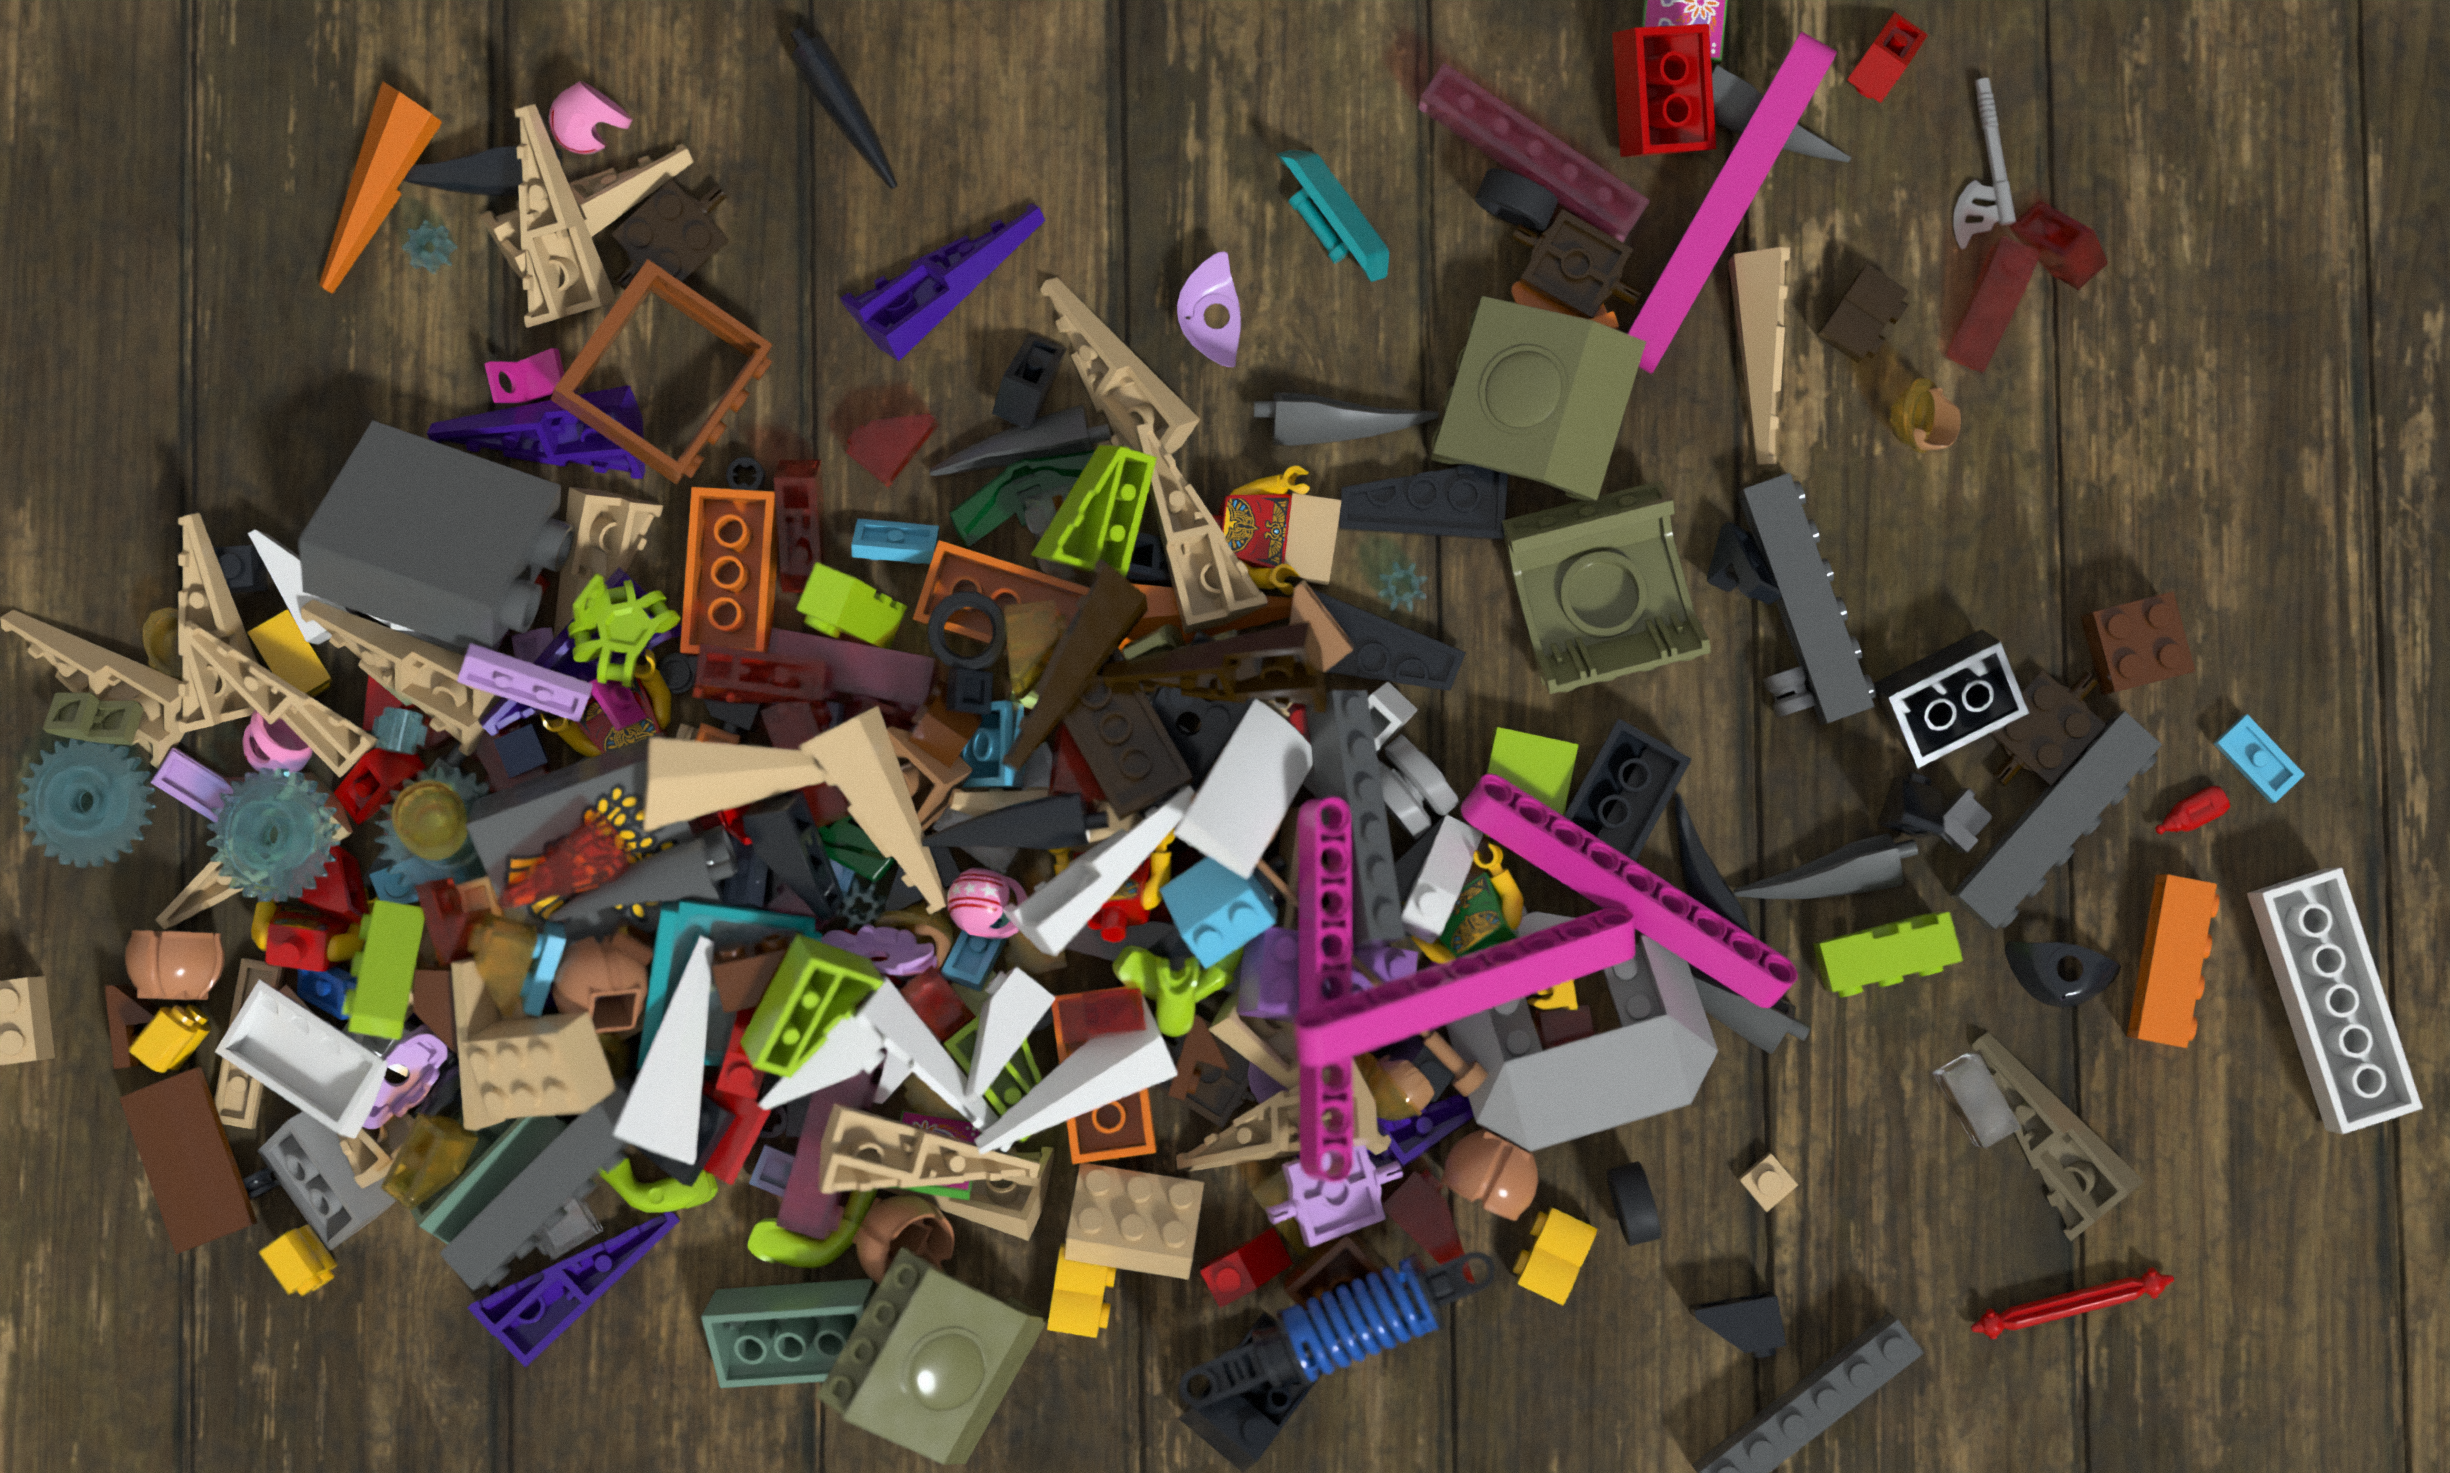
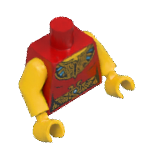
M1300 466L1289 467L1284 475L1278 474L1260 478L1234 489L1230 495L1225 496L1220 504L1219 515L1211 514L1239 561L1242 560L1248 569V574L1257 588L1273 589L1277 586L1286 595L1293 594L1294 587L1289 583H1283L1284 580L1289 576L1299 577V574L1291 565L1284 564L1292 495L1286 493L1290 489L1297 494L1304 495L1310 488L1306 484L1295 486V480L1299 475L1309 473Z
M645 649V656L649 662L646 665H638L636 663L632 688H630L635 700L646 715L642 722L617 731L594 697L587 701L579 722L561 716L555 720H548L541 713L540 718L545 728L549 731L557 732L576 752L591 758L664 732L667 737L666 727L671 722L672 695L659 670L655 669L654 653L649 649Z
M1174 828L1087 921L1089 928L1093 930L1101 929V937L1109 942L1122 941L1126 937V926L1145 924L1149 920L1151 909L1155 908L1162 900L1163 896L1160 888L1171 881V852L1167 851V845L1175 837ZM1072 847L1048 850L1056 857L1057 864L1053 865L1055 875L1057 876L1069 866V863L1085 852L1073 853V860H1069L1068 853Z
M281 875L278 877V883L273 886L264 885L265 879L257 883L258 899L261 902L256 904L251 937L262 951H266L265 961L267 964L324 972L346 960L354 959L355 951L361 952L366 940L359 939L360 927L323 915L317 910L284 905L277 907L275 904L283 898V877ZM364 888L369 912L372 915L375 899L369 901L368 890Z

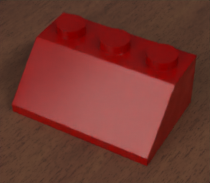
M1709 24L1636 27L1612 33L1620 158L1716 149Z

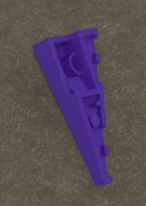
M1032 203L1026 206L1027 211L1015 220L1004 224L999 219L990 224V232L972 241L966 235L911 262V268L890 281L885 276L874 280L876 288L857 297H854L849 292L840 299L844 307L875 345L886 354L900 361L1045 221L1040 207Z
M630 385L579 395L644 439L643 417ZM551 400L431 423L427 431L428 438L431 441L466 444L469 451L478 452L483 447L501 450L504 453V457L566 467L569 462L594 466V472L606 473L608 469L631 472V478L642 479L645 474V463Z
M619 567L604 584H607V588L610 589L624 586L623 581L632 579ZM632 580L636 600H638L647 593ZM651 613L647 614L650 619L654 618ZM573 618L533 664L589 683L597 679L600 656L587 662L574 661L572 650L576 647L575 641L569 637L567 630L568 625L575 621V618ZM678 623L667 632L655 633L639 655H645V649L652 651L653 647L672 637L677 638L681 636L682 626ZM598 630L591 635L592 640L600 639ZM612 651L611 663L620 665L625 663L627 654ZM502 697L479 724L493 736L498 733L499 729L512 722L533 715L537 708Z
M1461 1094L1452 1096L1446 1100L1429 1104L1422 1111L1415 1107L1377 1118V1129L1380 1134H1388L1392 1140L1388 1149L1378 1155H1375L1366 1148L1369 1160L1375 1168L1398 1161L1401 1166L1399 1171H1401L1474 1119L1468 1095L1465 1097ZM1300 1155L1292 1156L1293 1160L1299 1159Z
M672 1211L666 1212L488 1297L472 1303L468 1309L494 1337H497L524 1367H527L681 1220Z

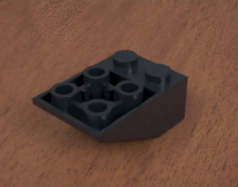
M1263 1313L1234 1349L1249 1342L1252 1344L1253 1331L1258 1329L1266 1331V1329H1272L1277 1324ZM1319 1368L1318 1378L1309 1386H1305L1296 1375L1294 1377L1291 1376L1289 1379H1284L1283 1385L1276 1388L1272 1386L1269 1380H1265L1266 1383L1232 1397L1229 1395L1202 1407L1189 1404L1178 1419L1236 1468L1244 1472L1258 1462L1323 1372ZM1210 1379L1206 1381L1195 1396L1207 1398L1212 1390Z

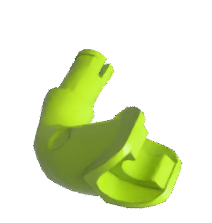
M1244 944L1207 969L1204 967L1201 969L1196 982L1195 1003L1230 985L1234 981L1233 973L1243 959ZM1125 946L1112 965L1115 975L1130 990L1157 1002V956L1139 946Z
M1193 956L1190 959H1186L1182 970L1172 971L1168 959L1156 957L1158 969L1156 1025L1159 1031L1165 1035L1173 1037L1184 1035L1191 1030L1194 1021L1196 982L1199 973L1198 958Z
M626 1158L609 1174L605 1170L600 1173V1176L631 1207L646 1213H662L693 1208L710 1201L718 1192L715 1176L704 1169L692 1187L682 1185L672 1176L653 1183L639 1182L633 1174L629 1158Z
M872 1188V1190L868 1191L852 1190L843 1215H838L833 1231L827 1238H813L790 1229L789 1222L778 1218H764L754 1226L747 1247L757 1258L773 1264L778 1262L798 1268H820L831 1264L854 1244L852 1240L872 1206L878 1188Z

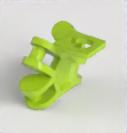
M596 573L573 604L575 621L568 625L567 628L568 635L574 639L576 646L572 650L573 659L576 662H587L600 656L597 682L606 684L607 680L622 682L623 687L632 688L638 655L655 633H664L671 630L680 622L681 618L675 610L667 608L665 605L667 599L660 590L650 592L636 600L632 580L623 581L624 586L608 589L607 584H604L603 576ZM651 613L654 618L650 619L647 614ZM598 630L600 639L592 640L591 635ZM612 651L627 654L625 665L611 663Z

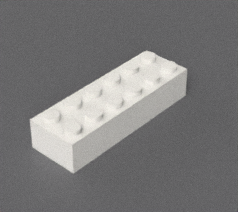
M2324 868L2247 893L2326 1131L2345 1134L2423 1109L2343 869Z

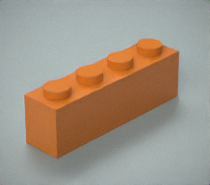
M2169 874L2156 875L2127 1037L2187 1048L2188 1042L2194 1039L2197 1030V1017L2193 1016L2196 1000L2202 997L2205 986V978L2201 975L2203 959L2208 958L2212 947V936L2208 934L2210 919L2216 916L2219 908V894L2215 893L2217 884Z

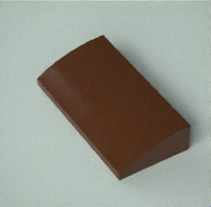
M201 1066L119 1098L175 1254L193 1249L258 1223Z

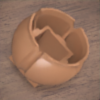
M132 930L131 938L125 951V964L128 976L133 985L138 989L137 998L208 1000L209 991L221 977L225 965V950L221 940V933Z
M605 935L601 943H598L591 936L567 948L560 956L552 980V996L561 1014L589 1012L596 1034L635 1029L636 1019L646 1006L650 987V974L647 966L611 946V935ZM605 995H608V996L603 997V998H601V999L595 1000V996H605Z
M1484 1128L1468 1134L1451 1149L1445 1161L1441 1182L1469 1201L1474 1202L1476 1199H1481L1483 1208L1505 1218L1517 1220L1535 1196L1538 1183L1537 1166L1532 1152H1528L1515 1145L1509 1139Z
M898 1195L884 1200L878 1197L875 1198L852 1242L857 1245V1255L864 1271L873 1281L880 1285L901 1247L910 1249L944 1271L940 1263L943 1259L948 1260L952 1257L954 1233L952 1226L934 1204L920 1197Z

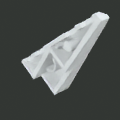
M1187 785L1179 789L1177 794L1158 809L1154 806L1146 811V818L1129 832L1121 828L1069 863L1066 869L1048 883L1042 881L1035 886V893L1019 906H1015L1011 902L1002 911L1042 953L1056 956L1184 817L1191 805L1190 798L1195 792Z
M700 936L613 1134L616 1137L653 1152L692 1165L696 1160L714 949V941Z
M884 974L882 978L885 983L876 992L872 989L862 999L863 1005L852 1015L854 1020L863 1028L865 1027L883 1046L896 1055L954 1109L956 1108L973 1126L984 1133L999 1118L982 1097L973 1102L965 1097L968 1079ZM1014 1141L998 1148L1006 1153Z
M1139 995L1133 999L1124 1010L1108 1021L1099 1032L1066 1058L1032 1088L1023 1099L1007 1110L982 1135H979L975 1139V1143L980 1155L1177 1076L1176 1069L1144 996Z

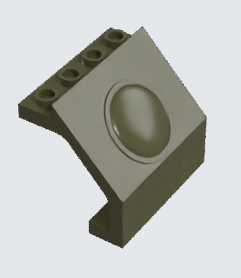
M1481 296L1478 308L1473 311L1469 319L1468 330L1470 334L1466 347L1461 350L1456 361L1458 373L1454 386L1448 390L1444 399L1446 411L1442 424L1436 429L1432 438V448L1434 450L1431 460L1444 465H1475L1545 483L1566 491L1565 496L1578 501L1597 500L1646 341L1593 320Z
M1662 480L1598 496L1597 500L1577 501L1502 521L1512 579L1542 686L1546 685L1549 694L1572 691L1576 687L1599 681H1611L1619 676L1638 671H1650L1658 666L1677 661H1690L1697 656L1711 653L1709 638L1695 614L1672 532L1670 515L1675 514L1674 503Z
M901 1247L816 1397L844 1415V1420L941 1464H966L1049 1318L1016 1297L1010 1296L1008 1301L1004 1302L945 1273L910 1249Z

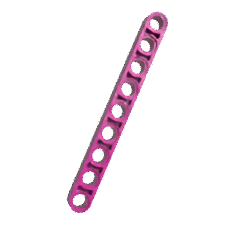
M1802 31L1627 333L1646 341L1639 368L1650 374L1653 373L1838 52Z
M1495 774L1484 775L1462 803V815L1472 826L1603 909L1622 907L1631 910L1634 914L1635 929L1761 1008L1773 1007L1797 980V970L1793 963L1785 956L1504 778Z
M1336 797L1310 800L1299 811V1013L1352 994L1351 814L1347 804ZM1322 808H1325L1329 815V822L1326 827L1323 826L1320 820ZM1323 850L1329 856V866L1326 870L1320 862ZM1324 893L1329 898L1330 903L1326 913L1320 904ZM1324 936L1327 937L1330 944L1329 952L1326 956L1321 951V940ZM1324 979L1328 981L1330 986V992L1326 999L1321 993V984ZM1352 1056L1327 1064L1331 1075L1326 1085H1324L1321 1077L1322 1070L1326 1065L1311 1067L1299 1062L1300 1165L1304 1174L1310 1179L1339 1182L1348 1177L1352 1170ZM1325 1109H1328L1331 1116L1327 1128H1324L1321 1120ZM1328 1152L1331 1164L1325 1172L1322 1168V1158Z
M1622 907L1605 908L1298 1013L1293 1021L1298 1060L1303 1065L1311 1067L1327 1065L1627 961L1636 954L1634 914L1631 910Z

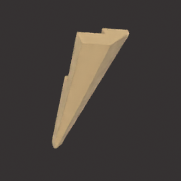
M1776 247L1737 253L1728 261L1757 466H1774L1776 464L1775 429H1778L1779 417L1776 416V392L1781 391L1785 335L1784 299L1787 298L1788 286L1784 285L1785 261L1790 260V247Z
M1150 423L1136 425L1135 433L1140 452L1157 457L1149 491L1184 634L1228 624L1267 606L1266 596L1263 592L1259 591L1249 576L1248 569L1242 560L1239 561L1225 540L1224 533L1192 485L1187 483L1177 468L1176 461L1170 452L1167 453L1155 435L1152 425Z
M194 623L187 626L181 633L270 725L281 718L339 778L355 766L362 756L379 742L378 739Z
M1352 1058L1353 1147L1378 1143L1376 1101ZM1328 1067L1323 1069L1321 1074L1324 1085L1330 1080L1331 1074ZM1300 1084L1289 1091H1280L1233 1120L1234 1125L1221 1133H1212L1204 1138L1205 1143L1192 1151L1178 1154L1176 1156L1177 1169L1188 1172L1300 1155ZM1325 1109L1321 1120L1324 1128H1327L1331 1116L1328 1109Z
M834 1103L821 1142L818 1190L829 1194L833 1193V1191L855 1189L868 1191L872 1190V1188L898 1186L906 1188L964 1183V1181L986 1179L996 1181L1001 1180V1178L1022 1176L1034 1178L1037 1177L1041 1164L1036 1160L1008 1152L1004 1153L997 1149L980 1155L976 1143Z
M1010 1147L1007 1151L1008 1153L1036 1160L1041 1164L1037 1177L1001 1178V1180L996 1181L986 1179L973 1180L969 1200L881 1187V1189L898 1195L920 1197L931 1202L940 1210L1029 1241L1044 1207L1054 1159V1148L1042 1147L1041 1152L1017 1153L1015 1147Z

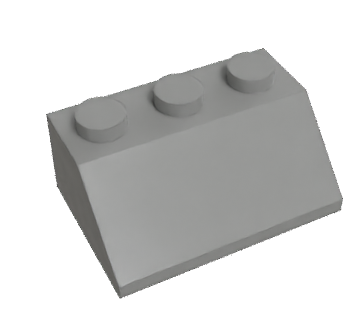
M302 1111L287 1120L258 1150V1153L267 1166H271L272 1173L329 1252L384 1213L399 1198L394 1192L391 1181L386 1176L365 1188H361L355 1181V1175L347 1156L343 1153L337 1133L305 1111Z

